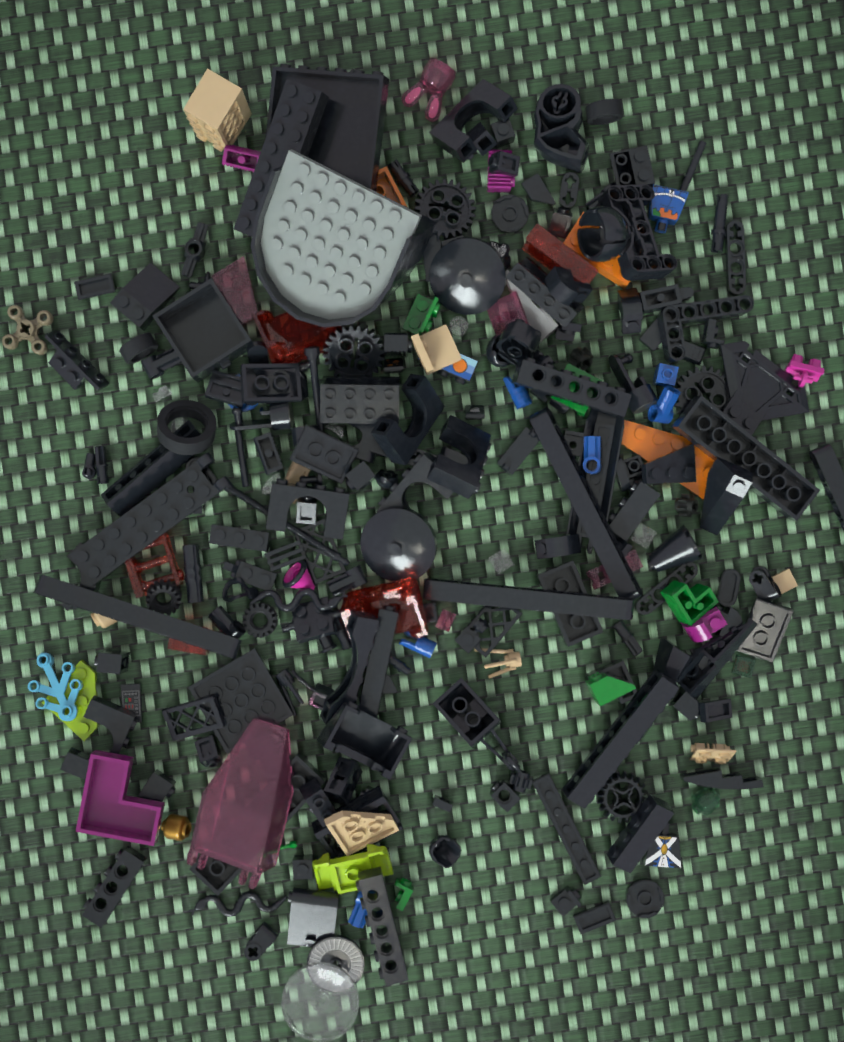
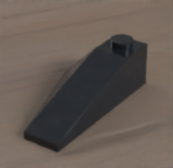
M716 457L708 471L700 528L718 535L753 483V472L720 457Z

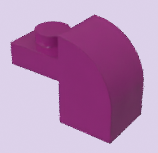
M717 607L705 613L692 626L681 623L693 642L709 640L713 638L712 633L728 625Z

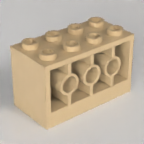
M208 68L183 109L187 116L186 119L189 120L193 131L196 133V137L203 142L208 140L213 143L212 146L221 152L226 145H233L252 114L242 88Z

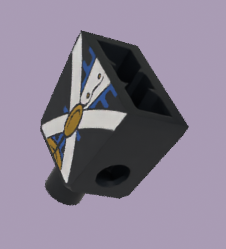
M670 822L666 824L642 857V863L645 866L682 868L679 837L676 833L669 832Z

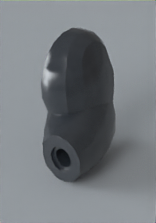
M555 84L544 90L536 104L534 112L536 126L534 147L545 160L567 169L582 172L588 158L589 143L578 132L583 122L580 95L576 89L569 85Z

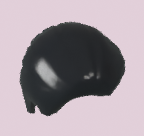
M496 334L486 347V357L496 367H507L510 363L498 354L497 343L501 335Z
M447 835L435 837L429 846V854L432 860L444 868L452 867L462 851L460 845Z

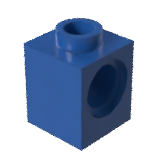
M659 363L655 369L652 385L661 387L670 385L674 387L679 367Z

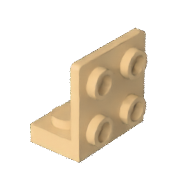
M443 325L421 336L419 334L411 336L412 344L426 375L461 360L460 353L447 325Z

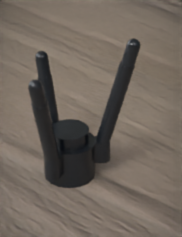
M286 668L276 676L279 680L277 683L281 687L294 716H297L286 688H290L300 704H303L304 701L292 685L295 682L294 677L310 691L313 692L314 688L301 678L295 670L290 671L289 668Z

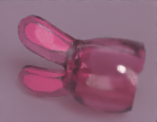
M431 58L426 63L419 82L403 94L401 98L403 105L413 107L422 95L427 92L431 94L425 110V117L429 121H436L441 113L442 97L454 82L456 72L442 61Z

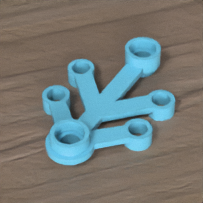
M41 653L37 657V664L44 669L52 688L42 685L39 681L32 680L28 683V689L31 692H41L57 697L60 705L51 703L48 699L42 697L36 700L35 705L38 709L58 712L60 719L63 721H72L77 716L78 709L75 702L79 691L83 688L81 680L73 679L69 684L71 692L67 700L65 691L71 674L75 671V665L70 662H65L62 665L63 674L59 683L52 668L54 657L49 653ZM43 657L46 658V662L44 664L41 662ZM70 665L71 669L67 672L66 667ZM78 682L79 686L75 689L74 683ZM34 683L37 684V688L35 690H33L32 685ZM42 700L45 702L43 707L40 706ZM66 708L70 710L68 715L65 714Z

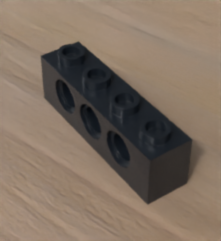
M127 846L124 850L120 849L114 858L117 862L114 866L110 865L104 874L106 879L103 883L100 881L95 887V896L93 899L89 897L83 906L85 911L82 916L101 928L107 922L147 860V857L130 846ZM120 865L126 866L128 873H123L120 870ZM109 882H115L117 889H112ZM99 898H104L107 905H101Z

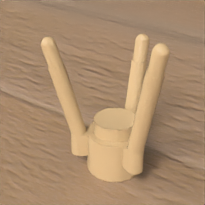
M481 648L484 652L488 650V648ZM493 649L490 653L507 655L504 656V661L486 664L484 668L502 665L507 667L488 675L489 679L508 671L516 670V667L522 666L519 651L514 652L513 649Z

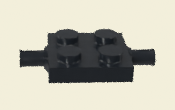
M326 596L320 598L322 604H327L329 598ZM313 601L301 603L292 610V622L281 625L282 631L285 633L294 630L299 644L336 634L335 618L346 616L344 608L334 611L332 608L319 610L315 607Z

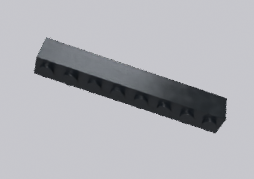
M657 669L652 672L562 788L567 799L584 809L594 800L595 795L605 786L606 781L617 771L618 766L628 757L635 744L641 740L642 735L652 726L653 721L664 711L668 702L677 694L679 687L671 678Z

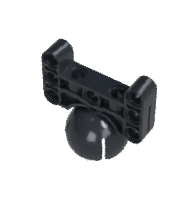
M646 184L610 186L599 197L598 202L600 206L590 208L583 213L579 220V226L581 227L600 226L599 228L578 229L577 239L582 254L595 262L610 261L620 255L618 263L621 275L628 281L662 279L676 269L678 265L673 255L659 254L644 208L655 196L652 187Z

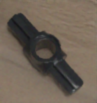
M202 222L197 224L193 238H189V241L185 244L184 257L186 260L181 275L187 278L192 277L196 263L200 262L205 255L206 243H204L209 226ZM198 246V253L191 254V248Z

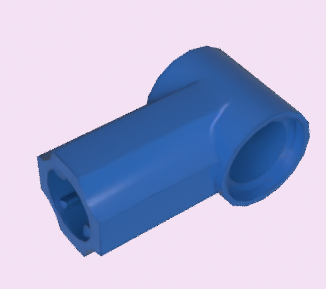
M666 385L656 405L653 404L649 408L648 419L652 422L669 424L674 415L673 407L681 392L670 385Z
M584 436L583 469L587 473L594 475L599 473L602 467L601 436ZM594 460L597 462V468L590 471L587 468V464L589 461Z
M373 890L368 891L370 894L376 893ZM362 891L358 892L355 905L348 920L352 926L357 928H363L366 923L365 915H367V911L362 909L360 898L363 897Z

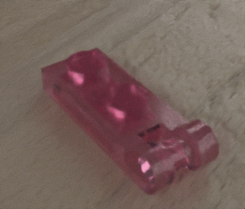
M631 550L625 558L633 572L642 568L643 565L636 550ZM603 565L586 572L588 578L590 577L593 582L594 590L611 582ZM600 572H603L605 576L602 580L597 575Z

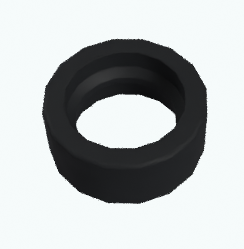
M619 99L595 101L585 108L587 123L590 125L613 123L619 121L624 116L622 102Z
M150 332L143 333L126 342L119 352L127 364H133L155 352L158 344Z

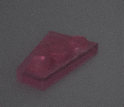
M244 256L212 275L213 280L242 325L259 316Z

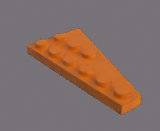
M624 420L621 445L640 455L647 462L693 444L683 436ZM694 445L696 482L679 484L704 501L708 471L714 460Z

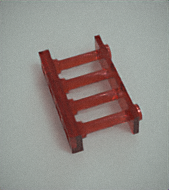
M167 532L143 549L146 550L164 544L167 555L143 563L137 562L134 556L125 562L136 598L146 596L151 583L154 585L156 580L159 583L160 579H164V582H167V579H169L170 582L175 581L177 586L183 584L185 579L182 569L178 568ZM170 563L173 573L149 581L142 580L140 573L143 570Z

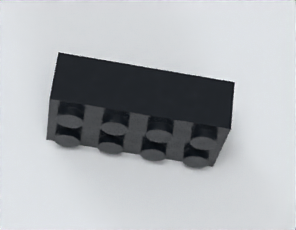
M573 560L536 575L541 589L587 594ZM551 612L567 647L603 633L598 617Z

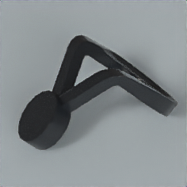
M239 577L229 580L222 592V598L226 602H232L244 596L253 600L259 595L255 587L248 588ZM239 583L246 591L231 598L227 596L228 590L233 584Z

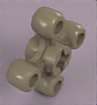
M10 306L7 314L12 320L17 322V331L13 334H7L2 338L3 346L9 350H14L18 347L20 341L29 340L32 351L37 355H44L48 351V345L38 337L39 329L42 326L51 325L54 320L53 315L47 310H42L34 320H27L24 316V310L20 306ZM26 326L30 327V328H29V333H30V335L26 333V332H27V329H26L27 327H26Z

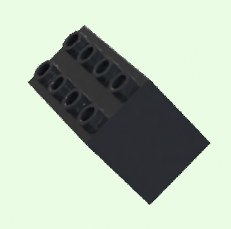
M323 376L320 383V423L377 424L380 418L395 420L399 424L400 377Z

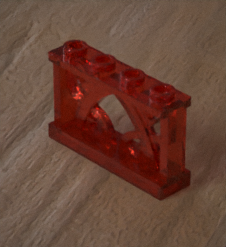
M536 224L526 237V242L522 249L551 271L554 266L571 269L575 281L591 284L597 275L598 270L539 224Z

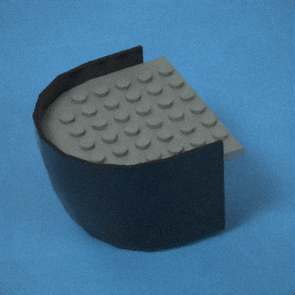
M291 149L288 151L284 165L271 171L255 216L251 250L259 280L273 302L297 320L320 327L350 325L376 310L408 278L421 260L436 222Z

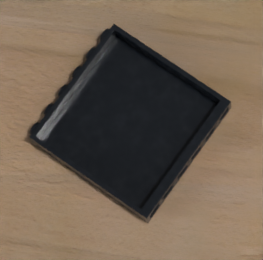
M280 64V67L273 66L266 136L286 79L323 92L329 96L308 158L376 192L389 79L383 75V72L379 71L365 74V71L353 70V73H350L341 68H335V71H328V68L316 67V70H313L304 65H298V68H291L292 66L288 64Z

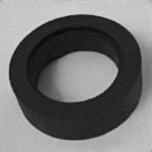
M178 400L167 404L160 411L157 418V437L160 443L169 451L181 455H195L207 450L214 442L216 418L214 413L204 404L193 400ZM190 417L200 421L204 425L205 431L197 437L184 438L173 434L169 430L168 425L176 418Z

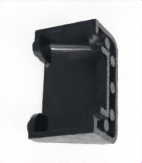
M349 701L348 704L344 702L317 737V741L324 748L330 751L334 750L337 753L340 752L363 763L372 770L381 772L383 777L390 780L412 740V737L407 734L408 730L399 725L395 728L358 709L359 705L352 701Z

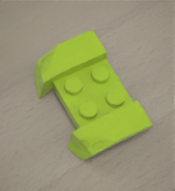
M367 844V852L330 859L329 853H325L321 858L312 862L319 890L333 887L334 891L337 890L338 894L357 890L355 880L359 879L358 872L381 866L383 877L394 874L387 848L374 844Z

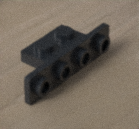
M54 330L46 333L45 338L57 349L48 363L74 390L80 388L85 379L96 390H101L110 384L104 375L61 332Z

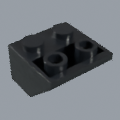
M647 145L609 153L616 185L646 184L652 187L655 184Z

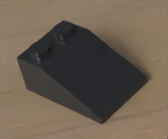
M150 263L119 291L110 304L145 331L154 320L153 315L162 310L181 287Z

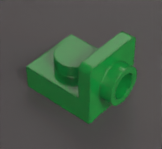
M396 878L394 885L403 889V891L399 890L394 901L397 902L396 908L403 912L414 890V886L411 885V881L405 878Z

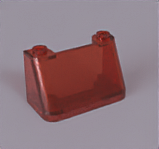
M261 310L252 314L272 364L297 363L305 360L307 356L304 355V348L309 346H319L320 353L325 352L323 350V345H326L325 339L330 338L329 333H335V327L342 330L341 326L320 327L300 321L288 312L275 317L268 310Z
M407 578L353 590L346 594L348 597L343 598L340 613L345 627H347L351 610L373 613L378 618L381 607L392 605L396 606V610H400L396 634L409 631L410 635L416 638L428 635V624L416 578Z

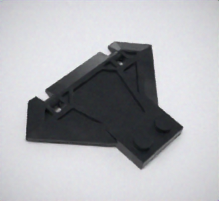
M746 341L720 345L729 399L721 411L749 434L753 435L763 420L809 412L805 386L799 387L797 385L795 387L791 384L793 377L756 349L753 353L747 350L749 344Z

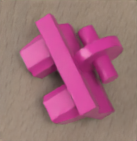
M794 354L784 371L793 376L794 380H798L799 387H804L805 383L812 384L813 381L818 382L820 376L824 374V368H821V361L810 359L808 364L802 363L803 357Z

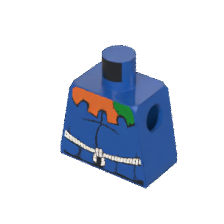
M653 184L652 189L655 196L649 202L648 219L656 221V232L666 233L668 224L675 225L678 221L689 192Z

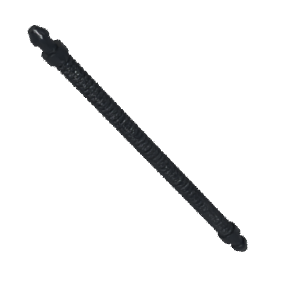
M233 484L224 490L235 495L248 505H252L256 510L267 516V507L250 496H246L244 492H240ZM289 521L286 522V528L289 531L291 530L295 535L297 534V536L303 538V540L316 548L318 547L322 552L324 551L328 556L330 555L334 561H340L346 566L350 564V561L341 556L340 552H335V550L316 540V538L314 539V537L310 536V534L308 535V533L302 531L296 525Z

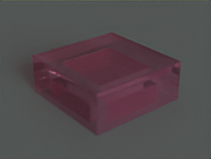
M443 609L435 627L449 632L456 614Z

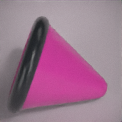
M305 561L296 562L284 575L282 584L285 588L315 589Z

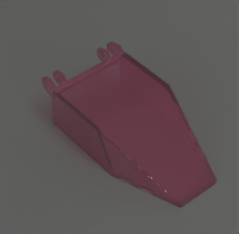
M256 718L251 721L202 793L192 842L187 854L188 865H194L198 853H201L198 859V869H204L208 856L241 868L242 871L238 882L240 885H244L249 872L253 873L249 882V888L251 889L257 886L263 872L275 867L293 795V785H291L290 776L292 766H290L289 755H291L289 729Z

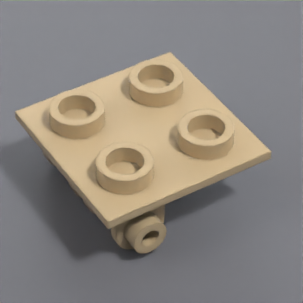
M694 743V745L690 746V751L694 752L690 760L701 764L707 763V761H715V764H726L736 753V750H730V746H726V744H712L711 749L709 743H706V746L705 743Z

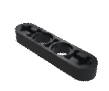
M734 220L725 228V231H727L725 236L727 291L732 296H738L746 289L745 241L743 224L740 221ZM734 225L739 231L735 234V240L730 241L734 237V232L730 231ZM732 244H737L740 247L738 254L731 252L730 246ZM738 263L741 267L740 272L734 273L731 270V264ZM741 276V278L737 279V285L741 286V288L736 291L735 288H732V285L735 284V278L731 279V277Z
M690 562L678 566L636 601V611L642 615H648L665 602L664 597L660 600L655 599L654 591L666 588L671 577H676L679 582L687 584L698 573L696 564ZM685 566H692V574H685L683 576L685 580L683 581L682 577L678 575L677 572L679 571V573L682 574L686 571ZM647 596H650L651 600L656 603L654 606L653 603H649L647 611L639 609L641 602L647 603L650 600Z

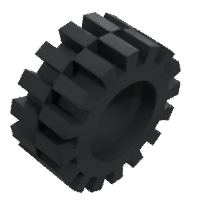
M160 579L159 583L157 580L154 581V585L151 583L147 590L146 606L149 607V610H154L161 614L167 613V616H170L171 612L174 614L181 604L182 592L180 587H176L174 581L171 584L169 579H167V582H164V579ZM159 593H168L171 596V600L167 603H162L157 600L156 596Z
M256 603L245 610L242 617V625L244 624V629L249 635L263 638L270 635L276 629L278 615L269 604ZM257 613H264L267 616V624L262 628L255 626L253 623V617Z

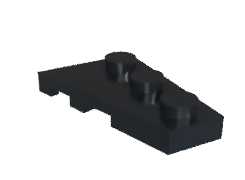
M689 444L665 456L642 464L643 484L696 482L694 444Z

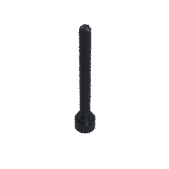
M309 346L304 348V355L307 356L310 364L316 425H320V430L325 432L324 423H320V384L317 366L320 349L319 346Z

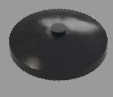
M474 237L454 239L446 243L432 260L429 272L431 289L434 295L439 298V302L455 313L473 315L484 312L499 300L505 288L506 267L499 252L484 240Z
M389 507L377 512L366 523L361 534L360 545L365 562L374 573L388 581L402 583L418 579L427 572L436 557L437 539L432 526L421 514L409 508Z

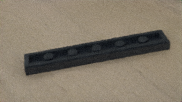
M549 772L534 779L533 785L583 884L586 885L600 878L601 875Z

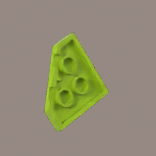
M82 659L75 666V671L71 674L65 691V696L68 700L71 692L70 682L73 679L82 681L83 688L79 691L75 702L78 709L77 716L72 721H61L78 737L86 741L99 727V723L83 717L94 695L98 696L96 691L97 672ZM78 682L74 683V688L76 689L79 686ZM50 695L46 697L49 702L60 705L57 697ZM66 708L65 714L68 715L70 710ZM51 711L54 715H56V716L60 719V717H59V715H58V712Z

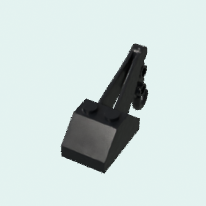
M460 678L433 705L472 748L481 741L513 773L515 771L521 772L519 762L508 751L494 731V728L501 723L500 719L471 687ZM489 733L504 751L502 756L483 739Z

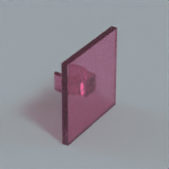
M517 291L499 299L487 310L496 334L501 335L506 324L514 322L516 319H522L529 325Z

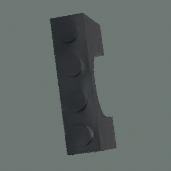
M482 79L429 133L439 147L464 163L477 150L471 138L462 132L464 125L472 117L482 113L492 114L505 122L518 108L511 95Z
M410 374L401 387L412 406V419L407 430L403 432L395 420L380 418L371 431V434L390 461L401 465H407L445 407L426 376Z
M450 415L442 426L439 440L463 452L469 464H460L438 454L430 466L427 479L469 499L473 493L476 494L480 489L481 483L479 480L484 474L485 470L483 467L488 460L486 454L491 448V443H489L491 435Z
M428 451L424 455L420 453L413 461L415 466L412 469L408 467L402 474L404 479L401 483L396 482L390 489L391 495L389 497L384 496L378 503L380 508L376 512L389 507L411 509L406 501V491L408 486L415 482H424L431 485L448 499L453 494V491L427 479L430 466L436 457Z
M277 478L276 481H272L266 529L285 532L288 510L291 504L300 497L310 496L321 501L326 509L323 536L343 540L349 491H346L344 487L337 486L334 489H328L323 484H315V487L307 486V483L302 481H296V484L288 483L286 479Z
M95 695L92 697L83 716L109 729L113 736V748L109 752L120 754L122 747L126 748L130 737L127 736L129 730L133 731L138 722L135 719L137 713ZM71 747L60 770L86 780L90 754Z

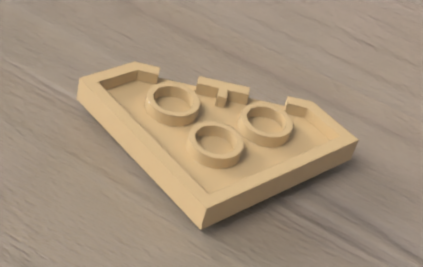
M340 811L324 819L327 828L346 856L367 847V844H373L399 831L391 814Z

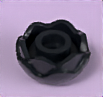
M380 470L375 474L377 484L383 488H392L399 481L398 474H395L392 470Z

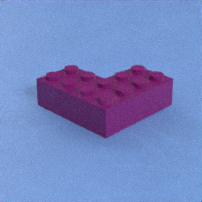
M95 750L90 754L76 832L149 846L156 844L165 802L127 795L134 757Z

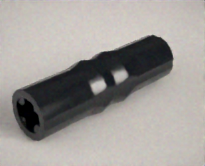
M199 544L182 546L188 603L204 602Z

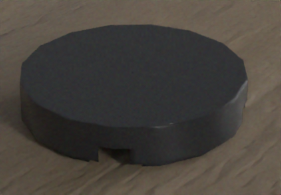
M512 194L503 195L498 198L491 211V219L494 226L501 232L508 234L516 233L523 229L529 217V210L525 201Z
M641 878L634 881L628 887L626 903L633 914L640 918H650L657 915L663 907L664 893L655 881Z

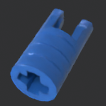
M506 376L503 378L517 410L533 403L526 387L514 385L510 377Z
M405 629V635L417 642L414 644L401 639L399 644L430 658L437 643L409 629Z

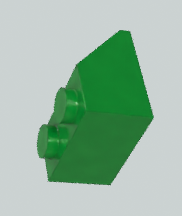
M595 672L589 675V679L585 681L595 702L599 706L636 689L635 685L631 682L606 673Z

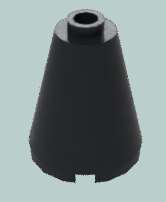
M682 525L648 555L650 559L647 562L652 571L656 569L657 572L700 560L703 558V555L698 550L697 544L685 525Z

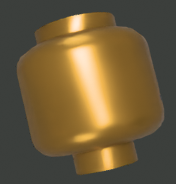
M170 814L161 824L164 836L167 839L182 841L188 837L192 829L189 819L186 816Z

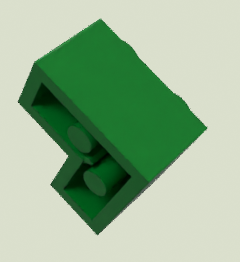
M674 580L660 592L677 620L690 626L719 602L710 587L698 583L689 589L687 584Z

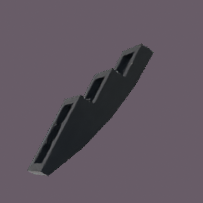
M718 768L680 774V778L683 781L704 787L718 789L764 787L763 780L758 776L743 779L742 775L738 772L722 775V771Z

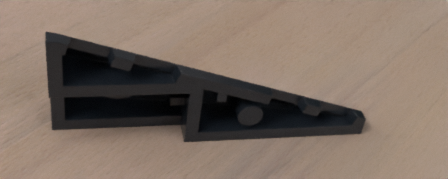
M749 618L747 619L748 622L740 627L735 626L731 629V632L723 637L718 636L696 649L695 653L691 655L693 658L677 683L697 700L757 626L754 620Z
M661 637L653 671L657 669L677 683L693 657L669 640ZM649 729L646 730L641 738H644Z

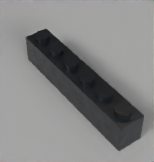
M188 420L173 434L184 438H192L202 433ZM159 444L104 491L101 496L106 505L121 517L139 501L143 500L153 489L157 488L180 466L188 462L193 455L176 454L166 449L162 444Z

